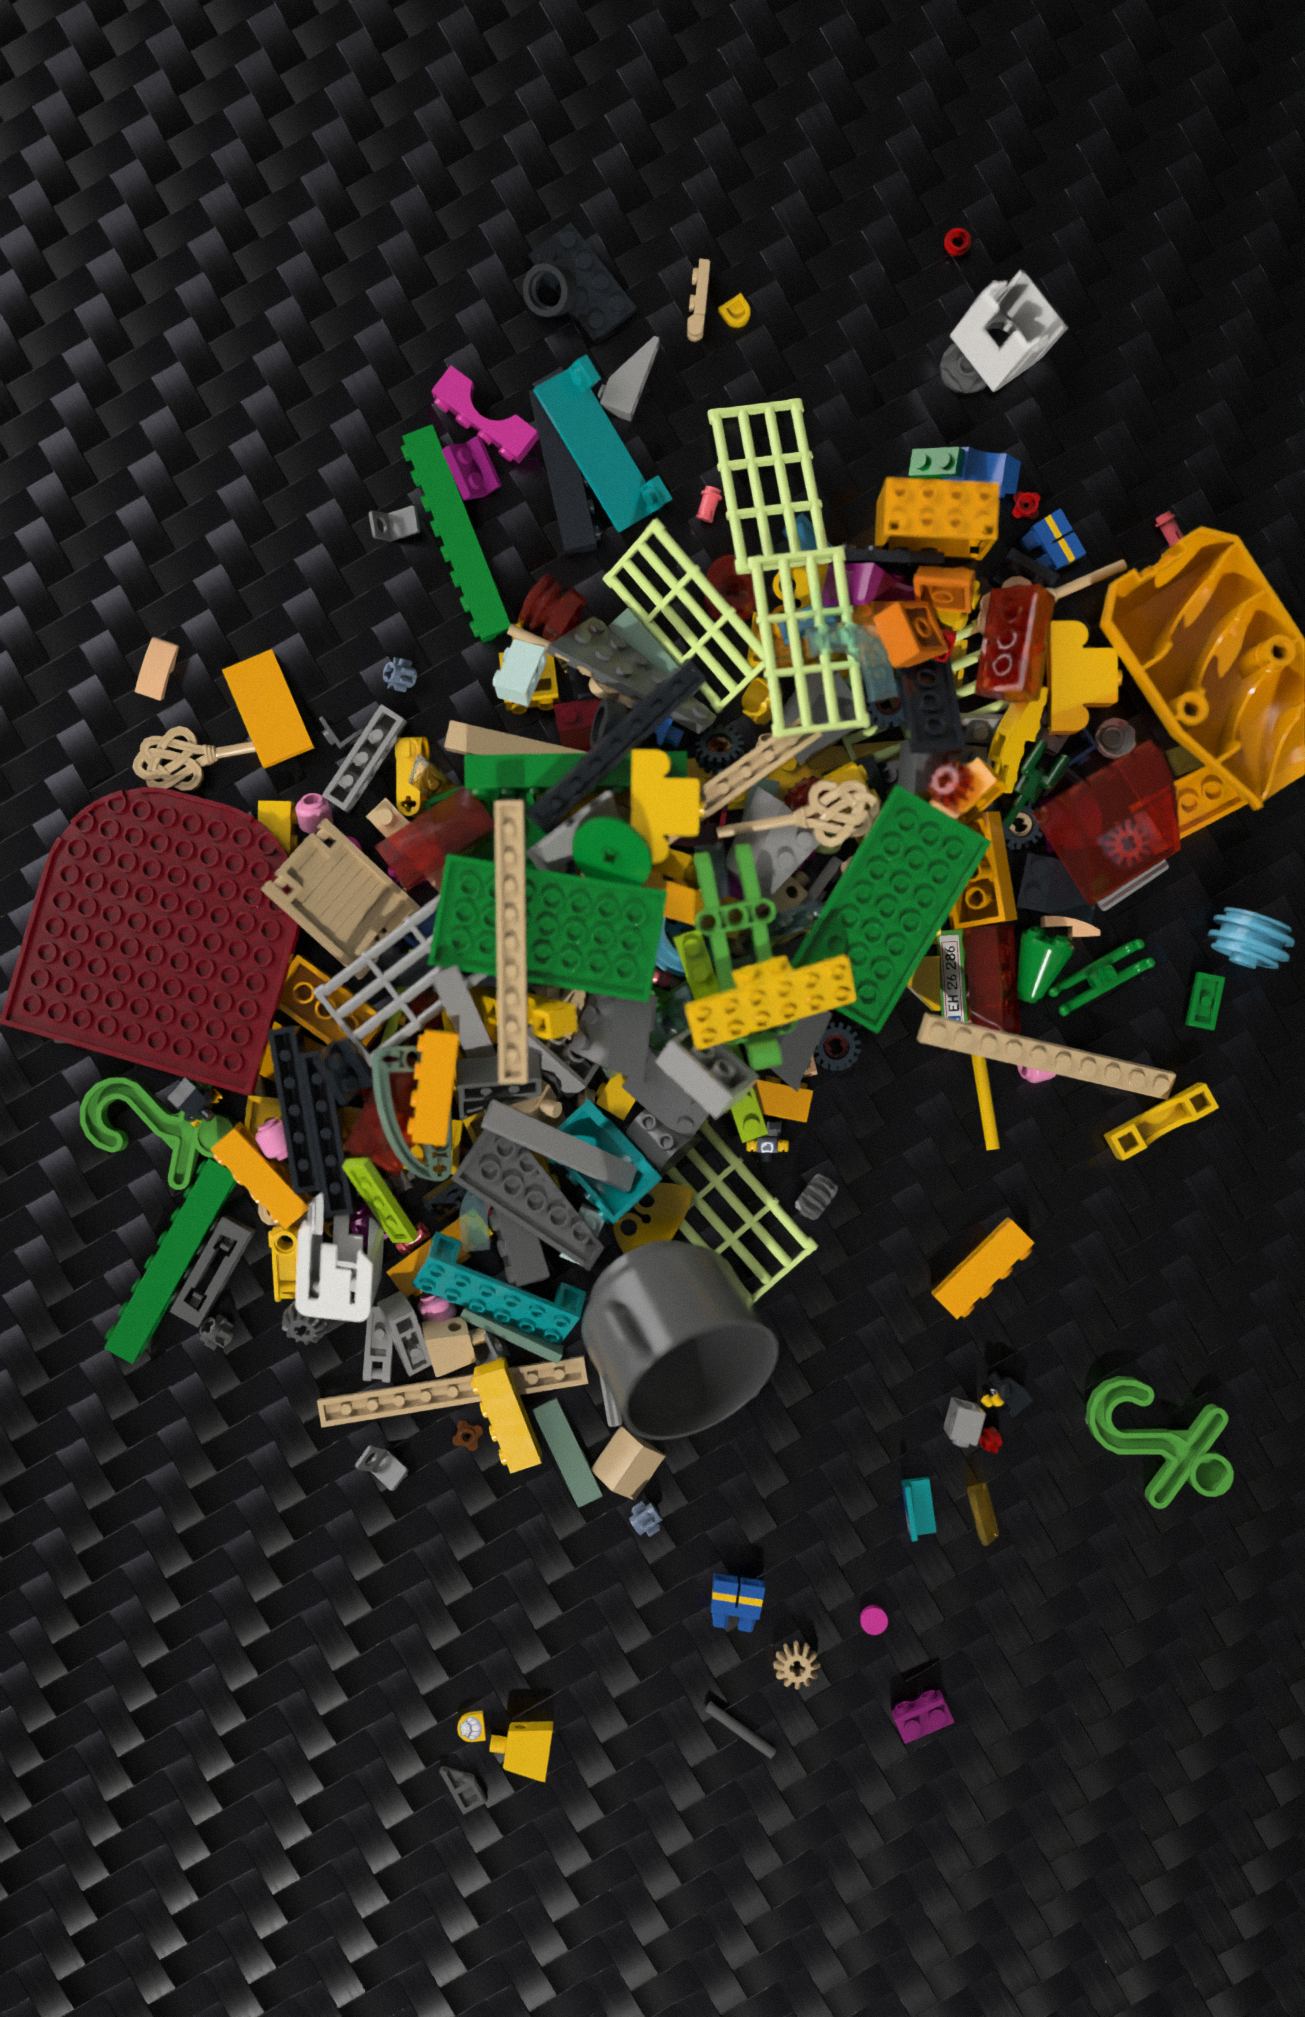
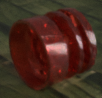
M725 555L717 559L709 567L706 578L725 601L736 609V614L742 621H746L753 615V612L757 611L752 573L737 574L735 568L736 555ZM728 591H730L731 593L737 592V597H735L733 594L728 596ZM704 593V602L709 614L716 620H719L723 614Z
M545 574L528 593L523 603L518 623L526 626L531 621L529 629L532 632H535L544 624L542 638L553 642L573 629L585 607L587 598L573 589H569L561 597L562 582L557 581L552 586L553 577Z

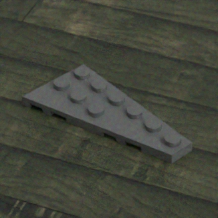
M595 616L550 643L545 653L553 657L557 653L568 659L567 664L575 669L581 666L591 671L594 679L630 698L634 694L644 699L668 676ZM692 695L669 716L673 721L698 734L712 725L717 717L706 705L700 703Z
M484 1129L451 1179L589 1271L604 1249L602 1243L527 1147L488 1129Z

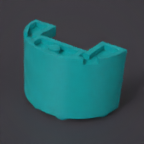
M587 1099L557 1129L636 1165L637 1171L630 1191L625 1193L549 1157L546 1158L553 1165L556 1162L563 1165L569 1171L565 1174L575 1186L581 1184L586 1190L584 1196L592 1205L598 1206L600 1210L597 1214L607 1224L610 1222L615 1224L663 1178L657 1170L655 1171L652 1168L653 1165L614 1122L604 1116L603 1112L591 1100Z

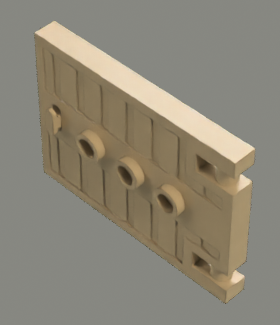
M325 818L316 826L319 829L316 835L314 833L309 834L275 872L274 875L278 878L274 882L268 881L261 890L339 962L347 967L361 956V952L364 950L368 951L404 922L403 919L407 916L411 917L421 907ZM327 838L333 842L330 847L324 844ZM285 885L291 889L287 895L281 891ZM379 956L374 959L375 963L379 960ZM366 965L355 976L361 979L371 968L369 965Z

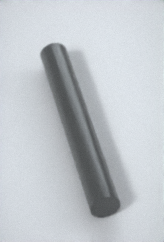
M713 1702L707 1705L706 1712L770 1759L774 1756L776 1749Z

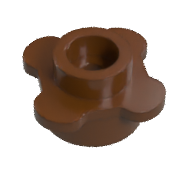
M466 1420L459 1421L457 1424V1434L452 1439L455 1446H465L470 1451L476 1450L478 1448V1438L483 1433L482 1427L467 1423ZM466 1433L470 1434L469 1438L465 1437Z

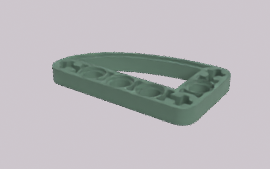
M418 1046L379 1047L372 1056V1074L377 1109L387 1140L398 1159L410 1172L427 1180H445L451 1173V1112L446 1145L434 1148L432 1144L423 1143L422 1164L412 1154L401 1134L391 1099L388 1072L415 1071L416 1064L412 1067L409 1066L406 1062V1056L410 1051H414L417 1055V1063H421L422 1052L417 1051ZM386 1055L398 1056V1062L385 1063L382 1062V1057ZM432 1152L442 1153V1156H432ZM441 1165V1170L433 1171V1166Z

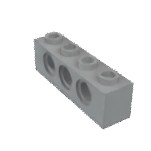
M381 704L322 796L350 813L394 746L397 738H399L408 724L405 719Z

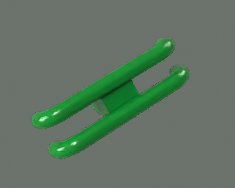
M1142 939L1130 941L1049 987L1048 994L1051 997L1058 996L1059 993L1084 979L1088 981L1091 987L1062 1004L1058 1010L1059 1014L1067 1016L1074 1009L1149 968H1153L1155 960L1150 957L1118 973L1111 966L1112 963L1142 949L1145 945Z

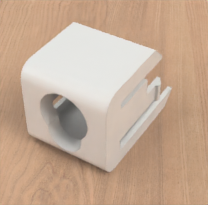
M1022 270L1016 274L1008 286H1006V281L999 282L998 284L995 281L988 287L950 335L993 392L1039 361L1068 329V326L1030 277ZM992 328L1006 331L1011 337L1000 349L986 332L987 330Z
M322 1191L312 1198L308 1208V1224L307 1219L304 1220L298 1232L296 1309L305 1316L361 1322L369 1316L382 1276L384 1229L373 1217L369 1218L368 1253L366 1255L363 1252L364 1235L349 1234L350 1214L335 1216L333 1244L323 1243L324 1202ZM351 1291L356 1292L355 1299L350 1300Z

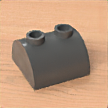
M647 1109L634 1119L626 1132L628 1139L662 1176L703 1140L697 1133L690 1139L666 1127Z

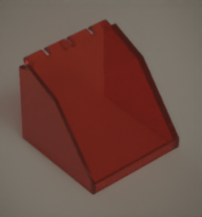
M1151 740L1111 763L1109 769L1103 768L1087 778L1092 789L1089 790L1086 783L1081 782L1066 791V795L1063 793L1032 813L1089 906L1097 903L1181 849L1177 788L1161 749L1155 747Z

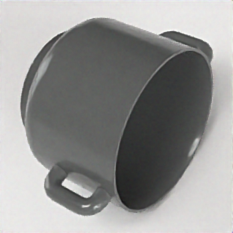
M675 1240L657 1241L640 1246L612 1263L595 1283L582 1322V1337L585 1347L626 1424L636 1434L652 1439H670L690 1435L727 1418L745 1405L751 1398L759 1394L761 1387L769 1378L777 1359L778 1347L774 1335L727 1260L710 1248Z

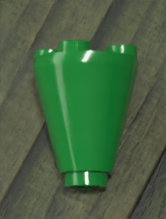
M1031 925L1030 929L1023 930L1021 933L1016 986L1018 991L1017 998L1033 1004H1037L1039 998L1041 999L1075 949L1071 945V938L1061 934L1053 937L1045 934L1046 930L1044 928Z

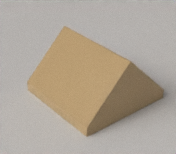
M621 1425L592 1466L591 1471L611 1491L636 1500L664 1459L665 1454Z

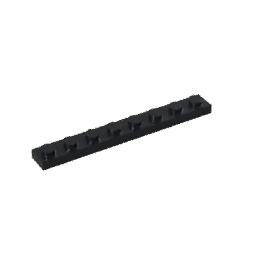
M686 658L533 803L525 813L546 834L623 761L632 750L642 743L707 681L706 677L690 659Z

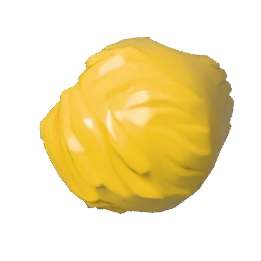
M757 677L749 684L742 697L741 703L745 708L742 712L750 717L754 723L764 725L770 719H773L767 679ZM780 688L781 701H782L783 693H782V690H781V688Z

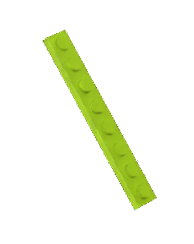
M693 929L673 936L694 1002L720 994L719 985L701 932ZM723 1043L744 1062L738 1044L728 1045ZM752 1086L745 1097L730 1108L742 1143L768 1134Z

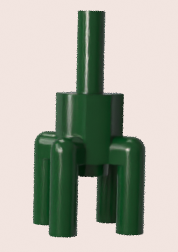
M1039 739L1037 743L1033 742L1019 764L1017 772L1019 779L1013 788V792L1017 797L1001 822L1011 827L1026 801L1035 804L1042 792L1046 789H1053L1072 759L1065 754H1062L1060 758L1056 756L1046 772L1036 764L1049 744L1042 739Z

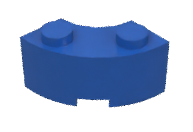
M960 447L965 450L961 477L941 479L948 481L999 483V498H1004L1005 494H1016L1021 461L1007 453H989L970 447Z

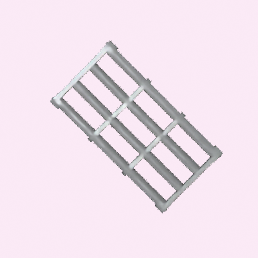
M440 894L411 917L407 916L403 919L404 922L368 951L364 950L361 952L359 958L326 984L322 983L313 990L314 995L323 1003L342 1030L356 1045L371 1068L372 1056L375 1050L369 1053L360 1041L371 1031L402 1008L411 1022L379 1047L398 1046L417 1030H423L426 1023L445 1009L440 998L423 1013L416 1016L407 1003L433 984L432 975L448 968L436 966L401 995L391 984L394 978L427 952L430 954L433 935L426 939L417 928V925L438 909ZM412 931L421 944L383 973L374 962V959L408 932ZM366 965H369L378 978L336 1010L327 996ZM472 973L463 981L469 991L488 975ZM385 986L394 1000L353 1032L343 1018Z

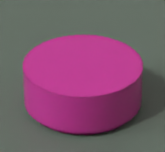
M871 1605L862 1611L860 1622L865 1632L871 1635H878L886 1629L888 1618L881 1607Z

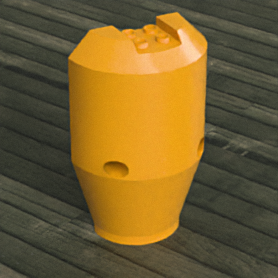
M1199 527L1161 555L1162 559L1155 565L1147 567L1139 574L1133 569L1109 585L1100 627L1171 737L1246 799L1253 810H1257L1263 806L1262 802L1305 774V639L1239 537Z

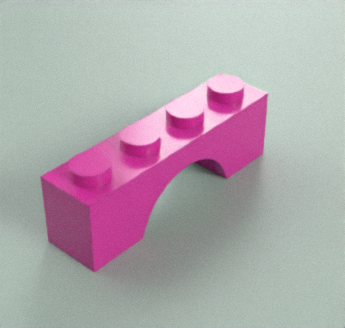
M451 365L431 391L435 399L434 404L445 413L449 410L457 416L455 420L464 428L472 427L478 432L477 436H480L485 444L490 445L493 443L497 446L499 454L506 460L511 462L514 459L520 464L539 439L537 430L517 415L501 421L489 420L481 416L473 406L475 391L473 381Z

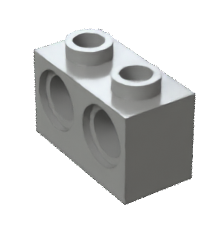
M951 1397L943 1428L949 1438L953 1439V1444L966 1448L969 1447V1444L977 1446L986 1414L976 1403Z

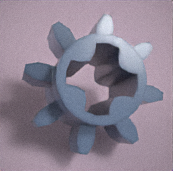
M394 657L393 662H388L385 665L383 679L385 682H389L388 689L406 692L407 687L410 688L415 684L417 672L415 668L411 667L412 661Z
M641 1501L632 1508L634 1515L629 1520L639 1535L646 1532L650 1537L660 1530L658 1523L663 1518L653 1503L645 1506L644 1502Z

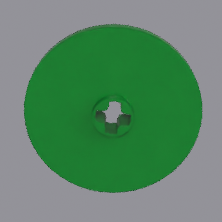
M597 817L581 825L574 835L572 842L573 857L578 868L586 878L640 887L650 875L653 866L651 849L642 834L630 824L612 817Z

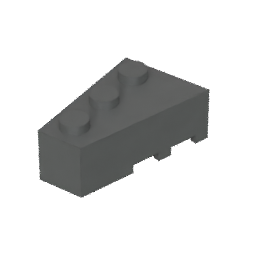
M528 1053V1083L499 1084V1056L457 1060L456 1062L460 1120L468 1118V1113L483 1109L485 1113L492 1100L499 1103L507 1102L508 1105H512L542 1095L538 1053Z
M493 1208L491 1210L492 1215H489V1220L493 1231H496L497 1247L503 1259L508 1284L523 1289L542 1283L550 1275L538 1237Z

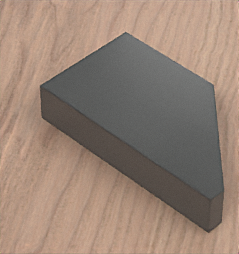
M446 1766L440 1768L439 1772L463 1815L487 1802L488 1798L475 1775Z

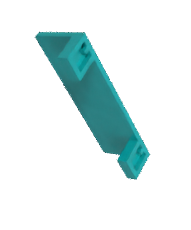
M586 354L567 370L536 386L533 391L616 530L621 532L671 501L672 497L659 475L646 483L591 390L601 378Z
M435 1233L427 1259L413 1279L412 1286L419 1288L425 1293L443 1297L450 1303H456L464 1307L467 1306L473 1312L484 1313L494 1317L498 1322L516 1326L523 1332L538 1335L551 1343L561 1344L580 1319L586 1295L585 1291L561 1282L557 1288L555 1300L551 1302L457 1264L456 1260L462 1242L442 1233Z

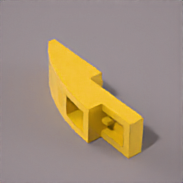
M1029 682L1011 703L995 732L989 748L987 759L995 762L993 770L1008 787L1003 791L1004 793L1012 794L1018 778L1017 772L1020 760L1024 755L1025 741L1035 742L1036 735L1040 729V719L1043 707L1047 702L1048 688L1036 683Z

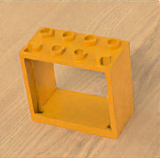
M887 478L876 505L875 545L884 547L885 543H889L888 550L904 546L910 547V551H921L922 548L932 547L937 548L938 552H945V559L982 560L997 539L999 483ZM970 547H977L978 554H971Z

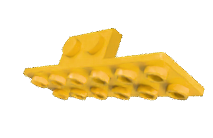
M784 955L733 971L732 976L737 987L736 989L685 1005L695 1047L697 1050H701L855 1002L856 994L847 955L794 971Z

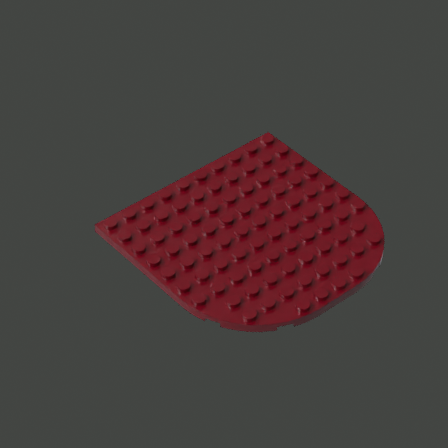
M157 787L121 790L94 801L72 818L71 824L61 837H57L48 854L1 1014L0 1024L253 1096L269 1042L267 1031L272 1030L301 927L267 896L261 888L268 881L274 882L278 878L274 875L275 872L290 855L275 834L263 823L237 808L219 802ZM285 885L281 891L287 895L291 889Z

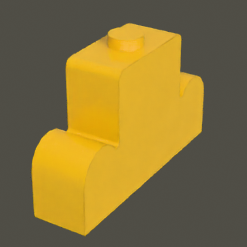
M1051 621L1046 629L1047 735L1075 734L1083 729L1089 721V714L1085 707H1110L1118 701V686H1121L1122 671L1118 669V654L1114 648H1083L1082 646L1088 639V630L1079 621Z
M632 750L631 826L637 829L646 839L652 852L653 865L661 864L669 855L668 843L664 837L698 836L699 817H704L705 800H699L698 779L666 778L670 772V762L665 753L658 750Z

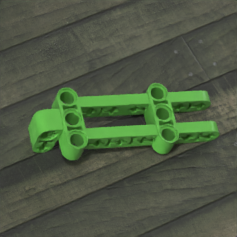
M749 843L735 846V856L744 900L719 905L709 853L694 854V863L703 909L699 910L694 916V926L702 934L709 935L720 993L736 989L725 932L750 927L757 964L773 958L766 923L774 919L776 907L772 901L760 896ZM760 903H766L769 908L768 914L763 918H758L755 914L756 906ZM738 908L741 911L740 921L730 923L728 913L732 909ZM706 914H711L714 917V924L709 929H703L700 925L701 918ZM797 1020L788 1022L784 1026L778 1025L724 1043L729 1045L744 1042L748 1062L753 1070L782 1065L779 1045L774 1036L791 1032L796 1027Z

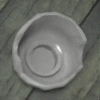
M1116 717L1106 719L1095 730L1094 740L1098 745L1096 749L1104 757L1112 759L1125 757L1137 744L1135 741V729L1124 719Z

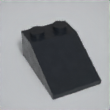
M1026 853L1022 855L1015 888V907L1024 911L1048 916L1068 917L1092 924L1102 871L1055 858Z

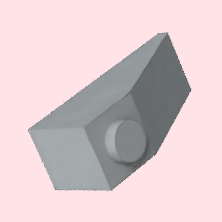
M652 337L612 374L607 385L602 384L597 400L600 401L604 412L628 421L632 420L659 348L658 337Z
M399 1291L377 1302L384 1323L407 1374L411 1376L431 1366V1359L417 1317L403 1292Z

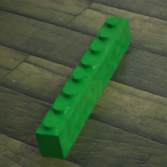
M431 424L403 435L405 445L400 446L406 462L412 460L415 470L410 471L416 487L422 486L425 495L420 497L425 511H431L435 519L430 524L435 536H441L444 542V546H441L440 549L445 562L451 561L454 571H451L450 575L455 587L461 586L464 596L459 598L465 613L471 611L474 621L469 623L475 638L480 636L483 643L507 634L511 624L450 468L443 455L433 425Z
M687 751L663 752L667 755L670 762V772L666 778H687ZM632 752L588 794H598L599 789H610L612 794L626 793V789H632ZM586 753L465 755L466 791H471L474 796L488 795V791L498 790L499 795H516V790H527L528 795H541L543 790H548Z
M209 1158L208 1161L203 1160L196 1172L200 1176L195 1185L191 1183L183 1196L186 1198L182 1208L177 1207L170 1219L173 1224L169 1232L165 1230L157 1243L160 1246L156 1255L152 1254L144 1266L147 1271L143 1279L140 1277L137 1279L131 1289V1292L134 1293L130 1302L126 1301L118 1313L121 1318L117 1326L113 1324L105 1336L108 1342L104 1349L131 1364L140 1359L170 1305L173 1295L180 1287L187 1270L196 1258L199 1248L206 1240L213 1223L218 1218L237 1184L227 1166L221 1165L215 1158Z

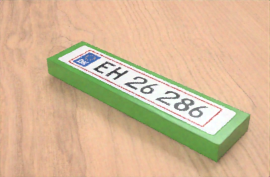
M965 929L941 930L940 936H936L937 953L940 956L941 1015L945 1018L971 1024Z

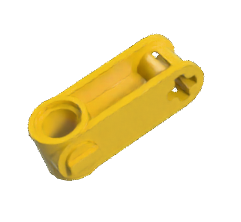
M399 737L395 743L397 809L405 816L419 818L427 812L423 801L429 799V743L426 737ZM414 801H415V802H416V806L410 808V807H409L410 803H414Z
M294 1222L286 1229L282 1225L273 1227L272 1231L268 1233L269 1247H272L274 1296L276 1302H281L282 1299H296L298 1232L300 1227ZM281 1236H289L293 1242H285Z

